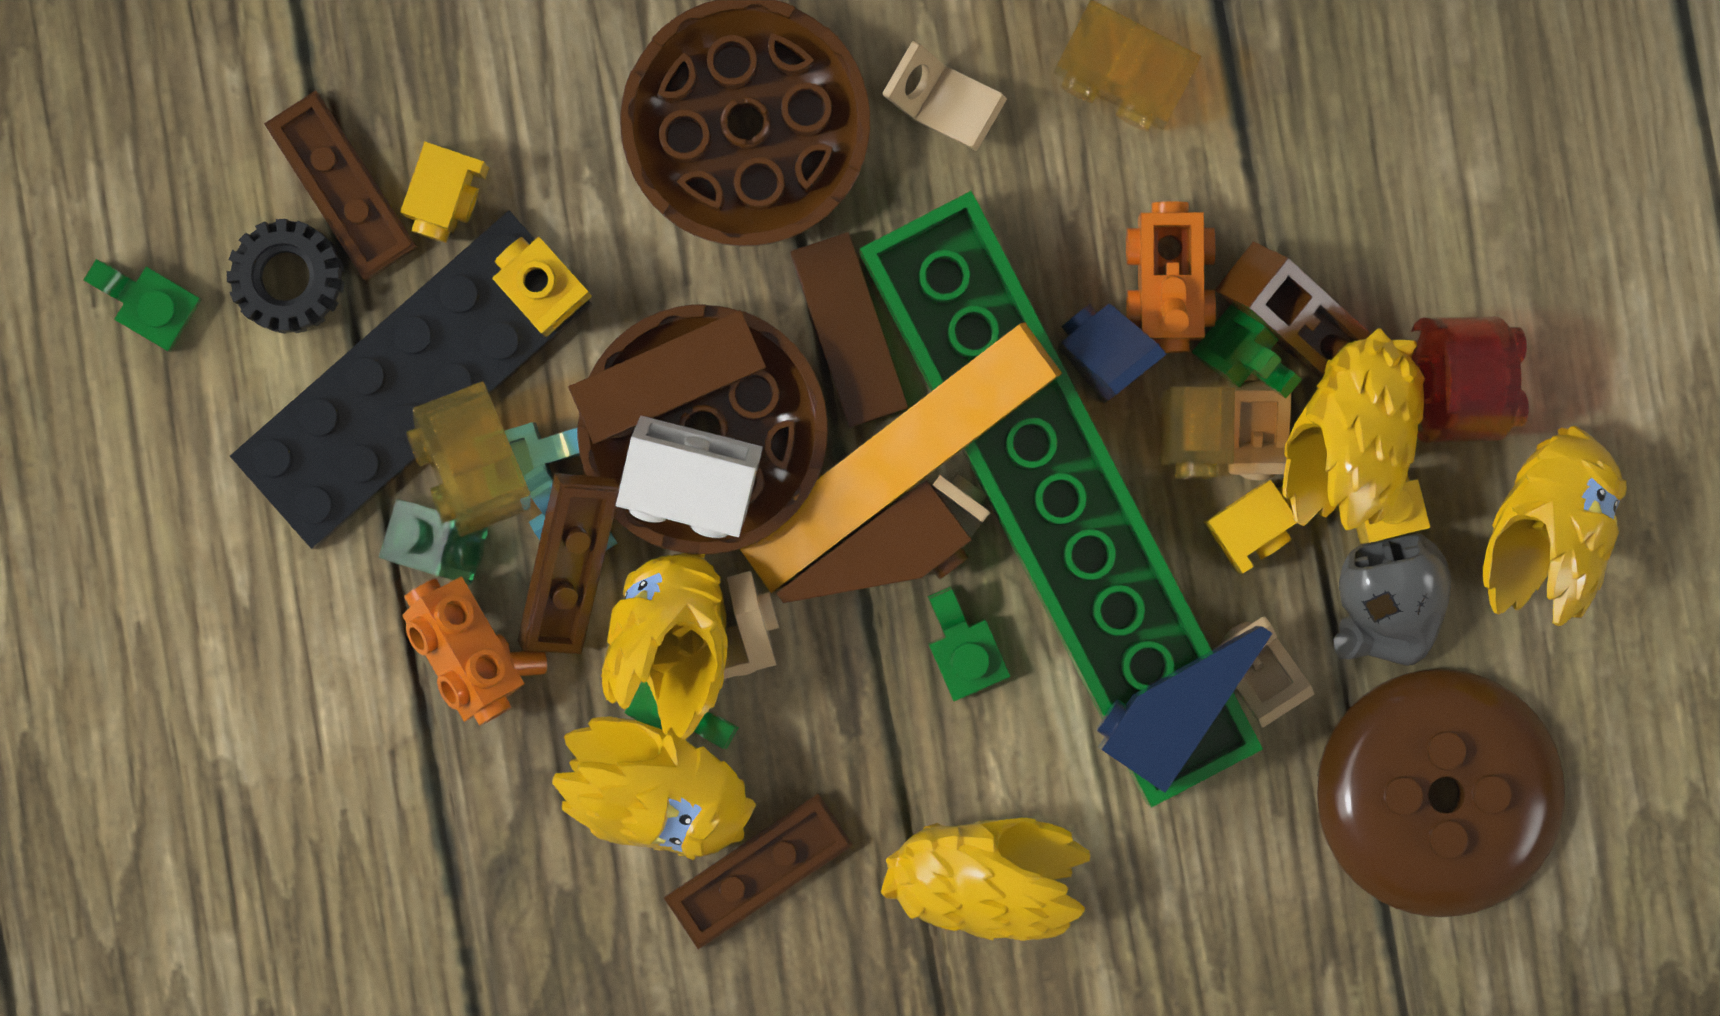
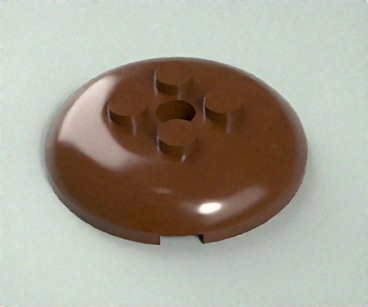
M713 0L693 7L675 17L651 38L652 41L640 55L627 79L622 97L620 127L623 149L632 175L646 198L665 218L684 231L710 242L739 247L761 246L784 241L807 231L821 222L842 202L856 181L865 160L870 134V107L864 80L855 60L838 36L828 27L826 28L813 17L796 9L795 6L778 0ZM743 108L757 111L764 120L761 132L751 140L735 137L728 128L731 116Z
M692 304L670 308L648 316L632 325L609 345L596 362L589 377L738 310L722 306ZM741 311L766 369L654 418L686 427L688 421L693 416L699 413H709L714 415L720 422V436L763 447L746 518L739 537L727 535L723 538L707 537L695 532L691 525L668 519L663 522L644 521L633 516L629 509L616 506L614 518L634 535L651 544L688 554H718L747 547L764 539L783 526L800 509L818 479L826 453L828 436L826 407L818 380L808 361L793 342L774 326L750 313ZM579 413L577 440L586 476L615 478L620 486L631 436L635 427L594 445ZM799 494L798 499L795 501L794 497Z
M1448 669L1415 671L1391 678L1375 686L1351 705L1340 718L1326 742L1317 773L1320 826L1325 840L1341 868L1358 886L1379 901L1416 915L1427 917L1462 916L1479 912L1504 901L1520 890L1541 868L1557 839L1565 805L1564 774L1558 751L1547 728L1529 705L1515 693L1499 683L1470 672ZM1448 776L1454 779L1457 785L1458 796L1455 801L1456 804L1447 810L1437 811L1429 802V788L1438 778Z

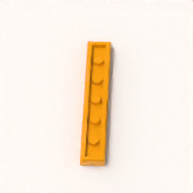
M1024 322L1017 325L817 479L808 498L783 526L764 539L741 548V552L771 593L780 589L1055 380L1062 372L1027 324ZM799 494L794 497L795 501L798 499Z

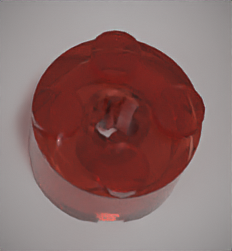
M1498 316L1423 317L1414 323L1410 332L1421 333L1411 358L1425 378L1423 382V419L1420 422L1424 431H1418L1417 438L1425 443L1499 441L1509 434L1512 427H1523L1529 414V403L1526 393L1521 389V363L1526 356L1527 342L1521 327H1509Z

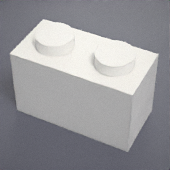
M640 416L631 436L616 506L629 509L633 516L644 521L663 522L668 519L691 525L695 532L703 536L723 538L731 535L739 537L746 518L763 447Z

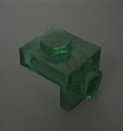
M396 499L378 558L450 580H455L462 576L466 584L470 585L473 582L476 569L483 559L488 527L452 514Z

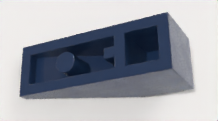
M1110 303L1099 312L1089 304L1061 326L1068 337L1058 347L1103 403H1106L1166 355L1159 344Z
M1254 626L1135 693L1126 705L1117 699L1096 729L1098 733L1104 736L1098 748L1166 793L1273 633L1263 626Z

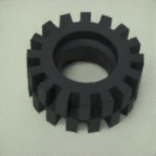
M276 219V222L269 224L264 221L256 225V230L251 234L245 232L238 240L241 242V245L237 251L232 250L228 259L232 262L231 271H226L227 282L232 287V292L229 293L233 302L241 308L240 312L259 326L284 334L286 332L307 331L306 328L323 323L325 315L329 311L334 312L339 303L336 300L339 292L343 293L345 282L342 281L343 262L339 259L336 253L338 250L333 243L318 230L298 220L294 222L288 219ZM288 252L297 254L304 259L309 268L310 278L307 288L300 296L284 301L273 298L267 292L263 284V271L272 257Z

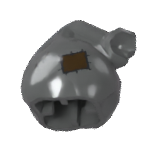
M1408 533L1382 541L1363 544L1348 554L1340 574L1339 591L1342 606L1349 616L1341 620L1339 625L1340 633L1336 634L1333 638L1335 652L1339 660L1372 656L1409 666L1415 665L1425 658L1431 650L1440 632L1449 604L1451 575L1445 556L1423 534Z

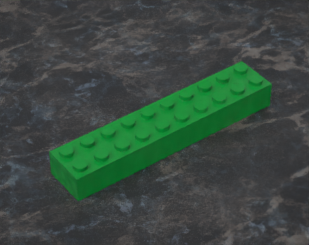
M972 190L861 247L860 256L931 392L1017 325L1024 322L1062 372L1055 380L962 449V452L984 494L987 495L986 498L1101 719H1103L1117 699L1126 705L1135 693L1212 651ZM1233 692L1166 793L1129 768L1128 770L1145 803L1152 808L1263 750Z

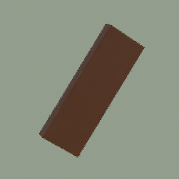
M316 90L264 123L365 281H368L418 249L330 109Z
M849 232L790 251L849 428L908 409Z
M738 310L572 384L568 388L593 444L596 445L636 427L640 416L654 419L766 369V366L741 310Z
M555 473L517 639L522 651L582 654L620 488L615 478Z
M817 793L664 896V900L699 950L853 846V843L820 794Z

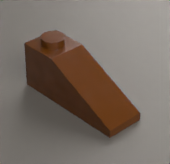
M1254 241L1215 289L1233 307L1266 326L1279 339L1276 342L1279 346L1321 379L1324 377L1328 360H1332L1346 344L1366 339L1371 335L1369 331L1288 257Z
M926 480L776 594L783 603L919 579L932 570L940 580L969 558L962 547L969 543L972 538L929 481Z

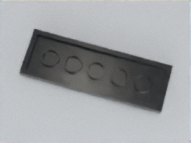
M510 210L230 455L231 459L311 549H316L593 305L588 300L549 336L545 337L492 279L501 270L494 262L496 258L520 237H523L529 245L535 240ZM541 269L531 270L525 277V286L531 292L542 291L548 283V276Z

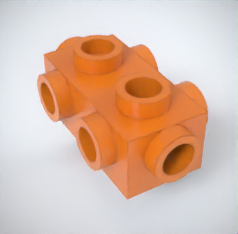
M1188 202L1151 203L1152 213H1141L1139 215L1138 228L1126 229V264L1138 265V290H1127L1126 317L1159 344L1165 353L1190 352V341H1201L1205 337L1204 327H1215V290H1204V265H1214L1215 229L1204 228V212H1189ZM1164 237L1176 239L1180 244L1179 256L1172 260L1161 257L1158 252V242Z
M462 576L442 587L437 578H434L404 596L410 606L402 614L407 623L406 633L408 639L419 654L426 656L438 676L437 685L442 698L452 709H457L464 722L474 717L478 725L482 726L512 708L507 698L525 684L521 676L543 675L546 673L547 658L545 652H510L508 642L502 635L495 634Z

